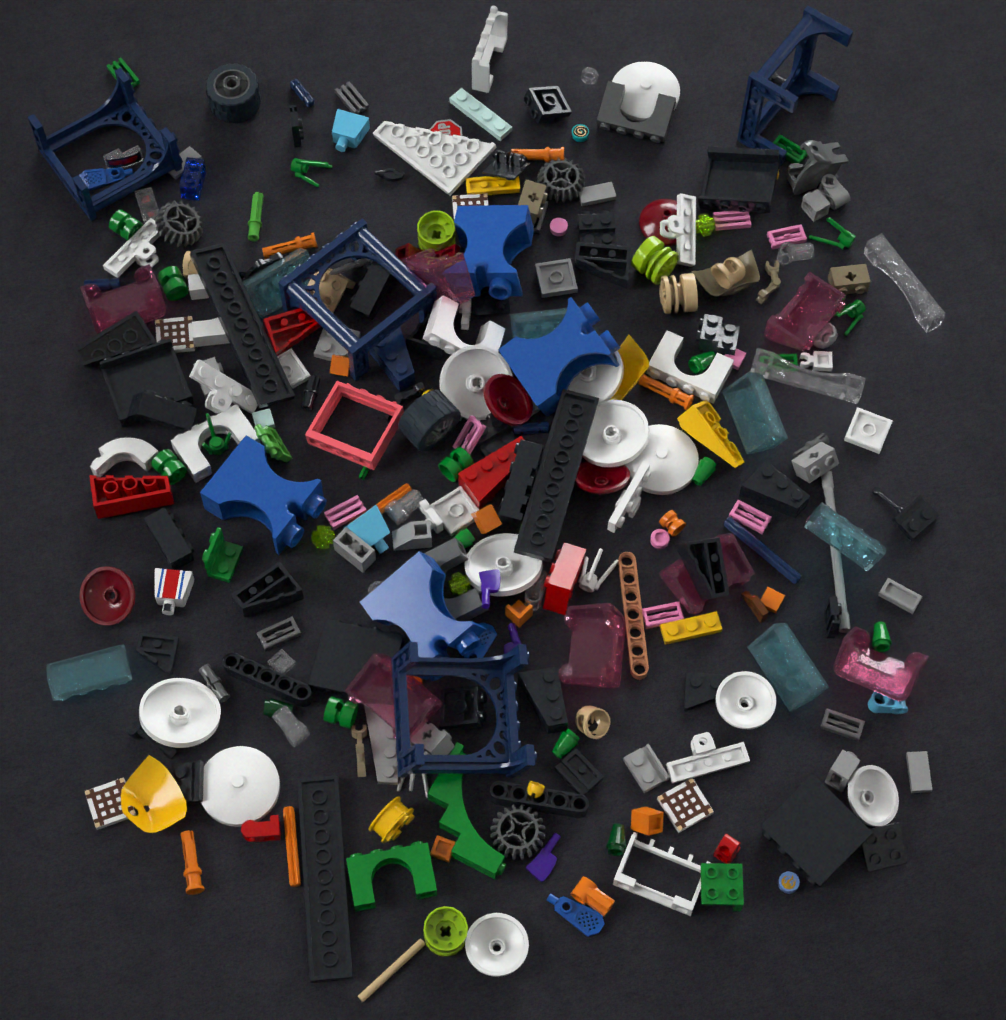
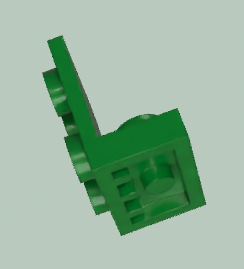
M217 527L216 532H213L210 536V546L208 550L204 551L202 560L204 561L208 577L230 583L244 549L243 546L225 541L222 528Z
M701 863V904L733 906V911H741L744 905L742 864Z

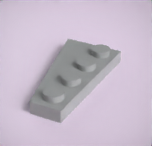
M364 704L378 784L398 785L394 705Z

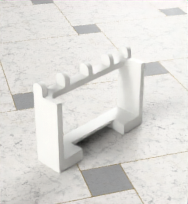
M491 6L490 14L486 20L480 42L477 45L475 56L472 59V89L489 93L493 82V75H490L489 65L493 51L503 53L507 42L508 13L498 11L496 6Z
M634 832L615 875L613 885L691 916L701 890V878L692 901H689L679 896L673 898L636 883V879L624 875L622 872L633 846L701 873L700 865L691 862L693 859L691 854L688 860L672 855L674 848L671 846L668 853L653 847L655 842L653 839L650 840L649 845L637 840L638 833Z

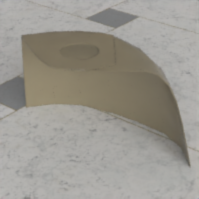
M752 249L737 257L744 264L746 273L741 281L729 289H724L717 283L712 275L711 268L691 271L709 294L718 297L736 294L760 280Z

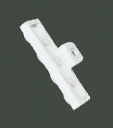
M680 193L677 195V215H672L668 217V220L660 222V235L673 240L676 238V252L679 254L677 264L690 267L695 265L696 197Z
M150 218L103 265L104 270L118 278L135 260L143 268L151 269L159 261L158 256L155 254L156 248L152 245L159 237L160 232L156 231L157 225L155 220Z
M202 360L196 361L189 377L212 390L205 401L207 409L214 413L226 412L231 403H234L249 413L255 412L258 404L250 389Z
M643 461L627 490H623L615 504V511L608 521L607 530L615 533L617 527L621 528L625 521L624 515L626 512L629 513V517H634L641 502V497H639L643 489L641 486L651 476L649 471L650 463Z
M705 732L694 735L691 740L693 756L668 762L666 766L673 784L750 762L744 742L716 749L711 734Z

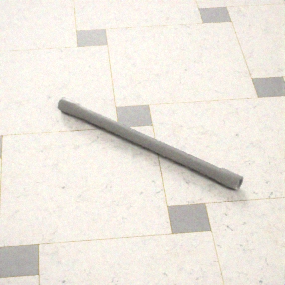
M829 470L821 475V481L824 490L835 593L838 603H841L842 615H839V632L847 633L851 631L847 611L833 492L832 471Z

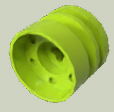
M430 211L420 218L417 224L418 246L420 250L429 252L440 251L455 244V224L452 217L447 213Z
M651 236L637 249L632 258L631 266L641 274L646 273V278L651 279L657 285L661 283L662 276L667 275L668 277L679 260V254L672 251L670 247L664 248L665 244L661 240Z
M443 906L434 909L429 913L424 922L425 943L430 951L438 956L448 957L457 954L463 949L467 938L468 925L466 918L459 910L453 907ZM442 930H443V931L450 930V931H449V935H450V936H449V937H448V936L442 937Z

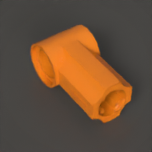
M584 876L570 893L575 900L581 904L589 905L604 917L615 903V900L600 891L593 881Z

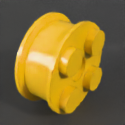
M397 796L376 816L369 826V831H375L382 838V843L389 842L391 839L394 841L401 834L400 829L414 819V809H408L401 802V797Z

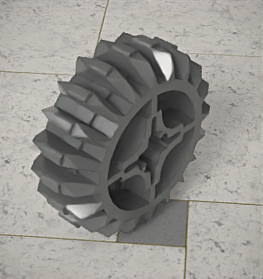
M558 157L557 161L551 159L550 163L546 162L544 167H541L537 183L546 185L545 193H548L547 196H549L550 201L555 199L556 203L559 200L565 203L566 199L571 202L573 197H578V191H583L585 176L583 169L579 168V164H574L573 160L568 162L566 158L562 161ZM549 177L552 178V182H551V183H549V181H548V178H549ZM571 178L575 180L573 184L570 182Z
M175 200L172 204L168 202L160 208L156 215V231H160L159 236H164V242L169 240L171 245L176 243L178 247L181 244L184 247L188 246V244L192 246L203 234L204 223L203 217H200V211H195V207H189V203L184 205L182 200L179 204Z
M513 804L511 811L505 807V814L498 812V818H493L495 825L490 827V830L493 832L490 834V838L494 839V847L499 846L497 849L499 853L505 850V858L509 854H512V860L516 859V855H520V859L523 860L524 854L530 858L532 857L531 850L537 853L539 850L537 846H543L542 839H545V834L543 833L545 826L541 825L543 819H536L538 813L534 812L531 814L532 808L528 807L525 811L523 805H520V809H516V806ZM516 819H523L527 822L520 823ZM506 822H509L510 830L506 831V834L502 836L501 829ZM514 827L516 830H521V836L517 835V833L514 834ZM534 829L535 835L527 844L525 836L530 833V830ZM517 842L520 846H513L509 843Z

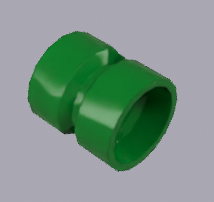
M122 209L116 211L109 222V229L121 235L127 241L143 226L142 222L131 217L130 214Z
M177 266L166 267L158 273V280L168 300L176 301L188 294V286Z
M458 446L450 453V457L444 458L438 464V467L448 480L455 482L458 480V473L473 465L474 461L466 450Z
M170 449L159 452L151 463L152 467L161 476H168L170 485L179 482L187 473L186 466L180 460H177V456Z
M331 696L326 705L323 720L332 724L339 722L340 726L351 729L355 723L359 705L349 701L343 703L342 699Z

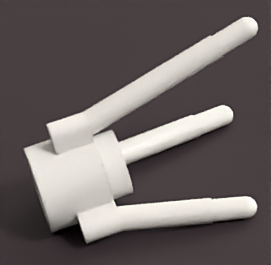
M599 549L591 570L587 574L588 557L586 556L584 559L578 583H580L579 587L587 592H593L594 589L598 590L601 583L618 564V560H615L602 577L597 580L598 577L594 574L603 549Z

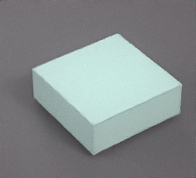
M270 408L252 413L255 426L261 424L262 427L266 425L272 428L275 427Z

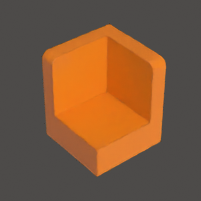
M491 504L471 513L481 534H485L502 525Z
M520 600L512 606L508 604L505 607V616L519 628L533 615V606L531 604L526 606Z
M649 807L633 809L631 814V830L648 836L663 832L664 812Z

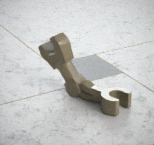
M775 260L774 267L769 265V261H766L765 271L771 276L772 282L765 290L762 289L757 294L759 297L756 298V301L760 304L767 300L771 292L780 287L781 280L778 277L780 263L778 260Z
M354 725L351 728L352 737L357 739L358 777H366L364 743H362V739L367 736V727L363 725V729L357 731Z

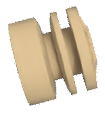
M693 273L681 274L679 283H677L674 275L670 276V283L667 275L661 277L659 294L665 314L671 313V306L673 312L678 313L679 305H681L683 312L697 311L698 294L696 279Z

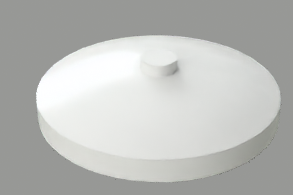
M632 63L617 72L612 82L625 85V94L620 108L621 114L637 122H643L653 114L659 93L676 97L675 108L679 102L680 86L678 80L670 70L656 63Z
M481 345L467 346L454 352L444 363L439 380L440 391L461 412L462 418L468 420L470 416H475L476 420H486L487 415L491 412L484 399L485 383L496 374L512 376V372L503 356L494 349Z
M616 351L612 354L620 364L618 367L611 365L589 367L572 380L567 390L599 398L598 404L611 399L618 391L624 375L623 361L619 352Z
M606 400L599 403L583 458L591 464L600 467L622 466L636 459L644 451L649 440V426L644 413L635 405L622 400Z
M650 425L649 440L644 451L636 459L625 464V466L630 471V481H632L642 462L650 463L649 471L651 476L647 482H643L642 490L656 495H668L676 493L690 484L698 466L699 457L695 444L681 430L668 425Z
M502 533L480 540L469 550L467 554L468 560L465 561V572L469 583L481 591L479 572L498 569L501 577L500 589L497 593H490V595L510 596L527 590L538 580L542 572L543 561L514 553L518 534Z
M172 678L156 683L143 695L139 706V720L144 731L156 742L169 747L186 748L201 744L214 734L220 722L221 708L216 695L204 684L186 678Z
M244 746L231 747L218 752L205 764L203 802L201 803L205 811L217 822L228 826L241 827L247 820L260 821L275 806L280 793L279 775L274 763L261 751Z

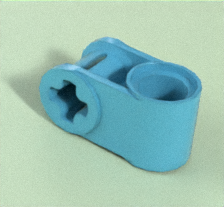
M903 689L876 690L868 701V708L873 713L904 714L908 712L905 702L907 691ZM875 699L881 700L883 704L876 703Z

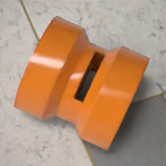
M673 510L668 511L659 521L663 527L668 529V533L672 537L678 535L686 526V523L679 519Z

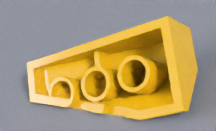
M707 400L692 405L677 418L680 422V427L734 468L745 463L736 445L728 440L729 433L727 429L721 427L719 414Z

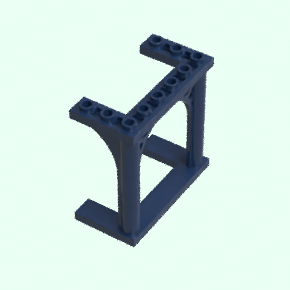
M810 6L804 9L800 22L757 73L752 71L748 76L737 141L749 148L779 150L780 166L785 162L787 151L763 138L760 134L782 108L791 113L796 110L799 99L797 96L820 94L833 102L838 97L840 86L811 70L818 35L825 34L847 47L851 43L853 31L847 26L836 22L834 19ZM796 47L789 77L781 86L769 81L770 77ZM764 98H767L769 101L763 107Z
M121 68L115 70L117 78L115 88L103 105L46 137L43 126L36 116L32 114L28 117L38 150L90 221L97 218L96 212L172 170L177 172L182 169L181 163H183V160L179 155L181 151L176 143L178 139L175 133H171L167 127L162 130L155 128L156 125L152 118L148 119L145 109L138 105L137 99L134 96L135 90L131 85L132 79L130 75L124 73ZM125 114H131L132 117L129 121L124 122L122 120ZM122 126L135 131L141 136L146 145L144 162L135 173L92 197L81 177L77 175L72 178L53 153L102 127ZM154 153L162 155L160 159H152L150 156Z
M363 218L358 222H354L344 233L338 234L336 239L325 244L319 252L312 254L306 262L298 265L293 272L285 275L278 282L283 312L300 308L319 323L348 351L350 374L355 381L370 370L369 350L417 312H419V322L422 323L433 308L434 301L437 300V287L433 283L427 285L368 230L367 222ZM348 258H352L354 261L367 258L379 263L414 295L413 298L361 339L324 305L319 294L320 281L324 273L335 263ZM307 279L315 281V284L311 286L304 285L303 283Z
M409 642L391 658L398 778H406L410 774H506V778H514L535 766L537 753L534 751V745L521 747V741L518 740L520 723L517 720L516 713L518 711V702L515 699L517 683L514 681V674L528 665L529 652L526 645L518 644L507 654L493 657L431 658L418 657V642ZM486 675H489L485 681H482L480 676L486 677ZM407 676H456L470 679L479 684L490 696L496 711V728L489 743L480 751L468 755H424V744H414L410 747ZM493 678H497L500 681V686L496 690H492L489 685ZM499 692L501 701L497 699V693ZM500 732H503V735H502V736H503L504 739H501V738H500V736H499V733H500ZM495 742L503 745L504 754L496 752L494 749ZM486 751H490L491 755L486 756Z

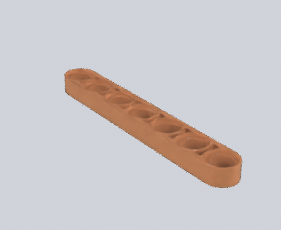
M623 552L619 556L618 569L630 672L635 679L641 680L647 676L649 665L637 564L633 553ZM630 558L632 564L626 566L622 563V559ZM631 575L634 577V582L626 583L623 578ZM633 593L637 598L634 601H629L626 599V595ZM636 611L639 616L636 619H631L628 617V612ZM638 629L641 635L633 637L630 635V631ZM640 647L643 653L639 656L634 655L632 649ZM637 665H641L645 668V672L638 674L634 671V668Z

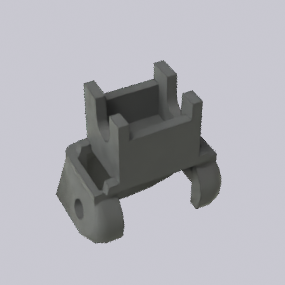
M808 140L802 143L800 149L806 150L809 159L805 165L793 163L786 170L787 179L792 186L794 195L816 189L826 174L834 175L838 179L837 172L841 165L849 162L845 154L836 155L832 152V150L840 148L838 142L822 144L821 141Z

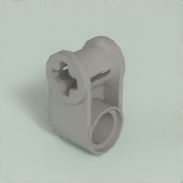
M831 174L823 176L818 190L829 201L830 208L836 210L848 203L850 195L836 177Z

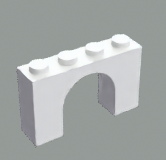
M188 275L191 300L209 298L199 275ZM218 318L192 322L195 347L229 343Z
M443 295L434 301L423 339L428 341L429 344L443 349L446 353L453 354L461 348L473 345H468L457 337L453 322L459 303ZM488 321L481 326L475 345L486 346L499 352L498 349L500 348L505 328L492 321Z
M666 331L649 361L646 374L650 375L653 379L662 380L669 386L678 387L687 394H693L700 397L703 401L707 400L714 404L733 368L734 360L717 353L707 371L695 376L686 375L678 370L674 363L682 348L683 337Z
M237 404L230 406L226 412L210 416L215 434L228 435L231 432V437L237 444L247 435L261 444L255 430ZM207 420L199 425H194L190 431L178 434L171 440L173 450L186 466L187 471L196 483L212 474L210 464L200 451L202 443L211 436Z

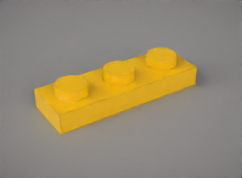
M491 176L466 178L467 195L520 193L519 176L515 180Z
M716 611L660 624V630L664 643L667 645L722 632V626Z

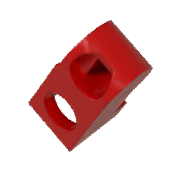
M271 815L270 821H245L241 826L244 839L248 842L281 840L279 815Z
M726 833L715 849L713 856L723 863L731 864L740 851L741 847L739 846L741 842Z

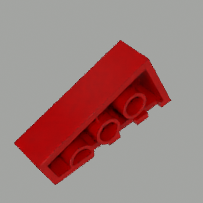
M522 436L458 473V484L462 486L479 510L484 508V505L491 501L501 488L505 487L507 479L509 480L511 474L509 472L511 462L515 461L516 454H514L517 442L520 443L521 439L524 440Z
M89 475L93 506L98 519L174 504L168 476H143L142 478L125 476V478H114L113 475H106L105 477Z

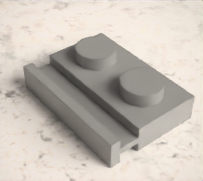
M649 744L623 758V761L644 793L670 778Z

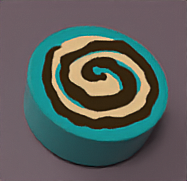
M577 124L572 128L571 136L577 142H584L589 137V129L583 124Z

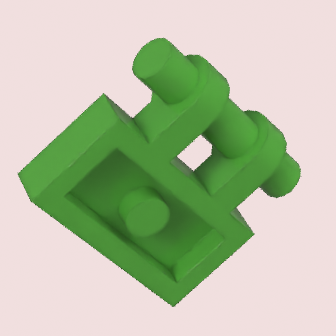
M257 424L254 427L257 432L256 436L263 442L266 453H269L271 458H276L286 463L293 459L276 429L267 425L262 427L261 424Z

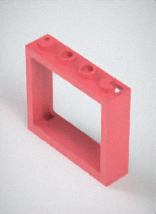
M336 381L307 430L305 437L308 444L375 470L398 429V423L404 414L403 406L398 405L395 401H388L380 395L375 396L362 388L357 389L349 383L345 384ZM342 396L393 416L372 454L320 434Z

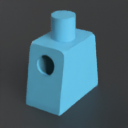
M337 109L332 129L333 142L337 143L335 148L340 152H345L347 146L357 148L370 129L369 117Z
M377 505L345 526L369 546L373 545L379 554L389 548L383 537L388 535L390 531Z

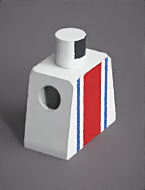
M155 568V599L158 605H163V614L173 615L175 607H184L186 605L194 583L192 571Z

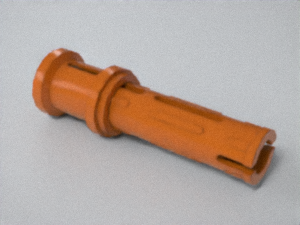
M549 147L545 149H511V153L523 154L527 157V160H544V162L549 163L551 159L557 161L559 157L560 160L564 161V147H561V149H550Z
M313 232L308 236H297L295 240L263 247L262 251L264 258L267 259L277 252H281L283 255L298 250L301 253L305 249L313 247L316 249L318 246Z
M646 374L639 380V385L669 398L670 403H677L683 406L685 410H688L693 403L694 395H688L680 391L678 387L671 388Z
M188 830L180 834L185 860L183 876L187 882L186 894L195 895L204 892L205 889L201 883L200 875H202V870L198 867L194 832Z

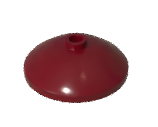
M658 199L644 207L640 214L639 225L646 238L655 236L665 244L664 246L676 244V238L673 240L660 235V222L668 220V217L672 215H677L676 200Z
M496 374L485 383L484 399L486 405L498 420L512 426L522 425L529 420L533 411V403L520 381L507 374Z
M585 461L580 464L575 484L589 493L610 494L621 490L629 483L630 471L625 465L600 467Z
M105 566L94 569L82 582L80 588L81 607L87 617L97 624L114 625L122 622L131 613L135 603V589L131 579L125 572L115 567ZM112 592L115 593L114 599L112 598Z

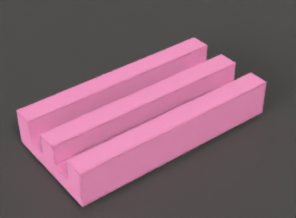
M748 211L713 212L716 231L751 228Z
M802 224L767 231V237L772 249L805 243L807 241Z
M470 416L452 447L454 449L458 446L460 447L465 438L461 447L470 455L487 426L481 424V421L476 420L475 416Z
M356 495L324 512V515L333 530L358 518L367 509L363 506L359 496ZM360 508V510L340 519L339 521L335 523L333 522L334 520L349 514L353 510Z
M737 500L728 516L760 534L764 533L772 518L740 500ZM738 507H740V508H742V509H744V510H746V511L752 513L753 515H755V516H757V517H759V518L765 520V522H763V521H761V520L755 518L753 515H751V514H749V513H746V512H744V511L738 509Z
M679 601L642 609L645 629L659 627L663 623L684 619ZM677 608L676 611L663 612L656 615L647 616V614Z

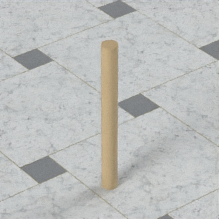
M421 938L363 990L358 995V998L364 1002L423 948L426 945Z

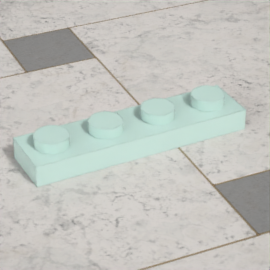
M460 88L449 98L451 104L499 141L512 131L511 125L463 88Z

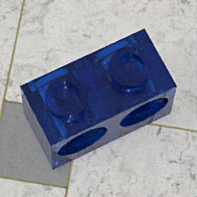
M186 157L179 185L182 199L200 200L207 172L204 159Z

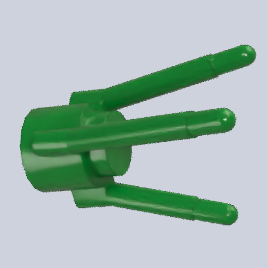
M294 158L291 164V171L295 172V177L302 178L316 187H319V184L304 176L303 173H307L309 166L332 168V165H329L328 162Z
M826 218V221L841 232L837 238L840 241L839 243L809 235L810 239L837 246L842 250L844 247L850 248L856 238L854 234L845 230L832 218Z
M857 299L853 303L819 319V322L828 320L836 315L840 317L847 313L849 317H855V320L844 333L847 336L857 322L863 318L862 313L866 311V307L862 301Z
M206 413L212 439L209 441V446L206 443H202V446L208 451L209 455H221L225 449H229L228 444L232 433H228L225 442L222 438L216 437L210 415Z

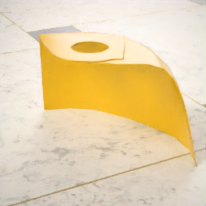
M629 334L621 344L620 349L617 350L623 361V380L618 391L609 400H622L638 383L649 367L646 354Z
M150 755L134 771L121 790L122 812L144 832L155 833L183 819L186 815V800L169 770ZM128 806L135 807L138 811V816L130 814ZM144 806H149L150 810L146 812Z

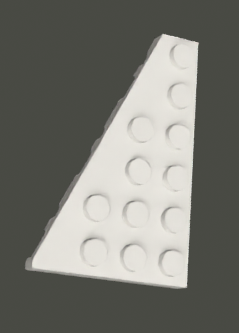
M384 121L373 132L375 138L449 196L496 149V144L493 142L486 143L479 141V139H469L454 134L451 136L442 134L439 131L433 132L419 127L411 128Z

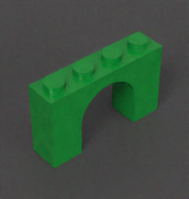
M417 841L412 843L411 846L406 847L397 845L391 847V850L386 851L376 849L371 851L370 854L365 855L355 853L346 858L355 912L376 908L372 888L373 877L381 867L388 864H399L409 870L413 877L417 900L437 896L428 842Z

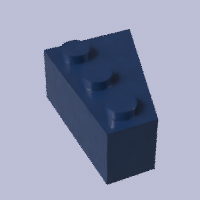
M399 327L369 350V353L398 391L401 392L415 384V372L401 327Z

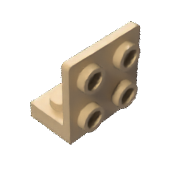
M329 268L320 281L319 294L324 305L334 313L346 288L353 289L356 283L341 274L330 275L329 273L332 269ZM310 279L307 286L314 285L315 281Z

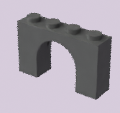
M608 81L597 117V126H600L603 130H617L616 132L624 135L627 133L633 134L634 137L639 139L649 138L655 143L665 142L676 105V97L659 93L653 114L643 122H631L624 118L620 111L625 94V85Z
M453 538L424 553L432 557L444 573L468 560L464 546L457 538ZM477 588L456 598H444L448 611L457 621H468L489 610V608H482V592Z

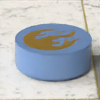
M789 871L782 873L778 880L780 890L787 894L794 893L800 883L798 876Z

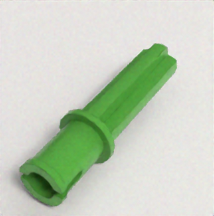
M255 192L252 199L251 216L248 221V239L250 241L259 240V232L262 227L261 214L264 196L259 192Z

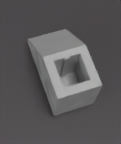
M430 520L409 522L392 531L393 550L432 547Z

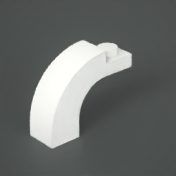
M119 438L99 448L101 456L97 457L90 467L93 475L101 477L113 465L122 461L135 462L148 471L152 468L153 458L159 452L151 444L141 439Z

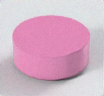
M555 218L551 221L550 232L553 235L563 236L567 233L568 223L565 219Z
M664 529L654 530L650 538L652 546L657 549H664L668 546L670 541L669 533Z

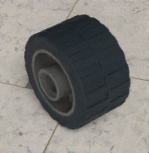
M235 63L226 64L214 69L206 80L209 108L218 119L224 122L237 123L249 119L256 114L260 107L261 97L258 79L250 68Z
M440 390L429 391L416 399L405 410L398 423V428L419 451H427L441 443L452 433L460 421L461 412Z

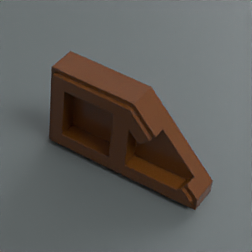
M747 590L741 593V596L759 622H764L769 611L760 598L756 595H751Z

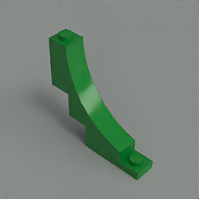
M457 742L450 755H466L464 753V745ZM438 774L427 794L429 801L446 809L439 822L440 829L458 837L451 850V857L496 879L497 875H502L506 868L504 863L505 856L489 846L472 826L462 798L464 774Z

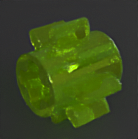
M706 213L698 215L696 233H701L703 237L712 235L711 231L715 230L714 218L709 217Z
M317 526V531L312 532L311 541L316 545V548L329 549V544H333L335 534L330 530V526Z
M460 572L452 574V580L448 581L453 595L457 593V595L461 596L471 588L467 575H462Z

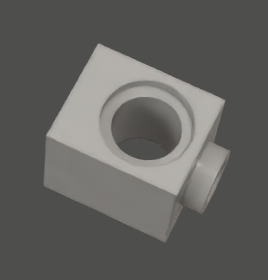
M816 189L803 196L801 208L815 222L828 214L830 203Z

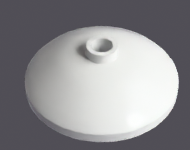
M736 672L726 677L719 685L716 693V707L721 717L730 725L740 729H754L764 725L772 717L776 707V695L773 687L764 677L753 672ZM741 703H746L748 707H742Z
M874 765L860 767L852 774L848 784V799L856 817L864 824L872 827L884 826L891 822L897 813L899 805L898 791L891 776L882 768Z
M491 913L480 917L468 930L465 940L466 954L470 963L479 972L493 977L506 976L516 971L525 961L529 948L528 936L522 924L512 916L503 913ZM498 945L501 949L500 951H494L493 947Z

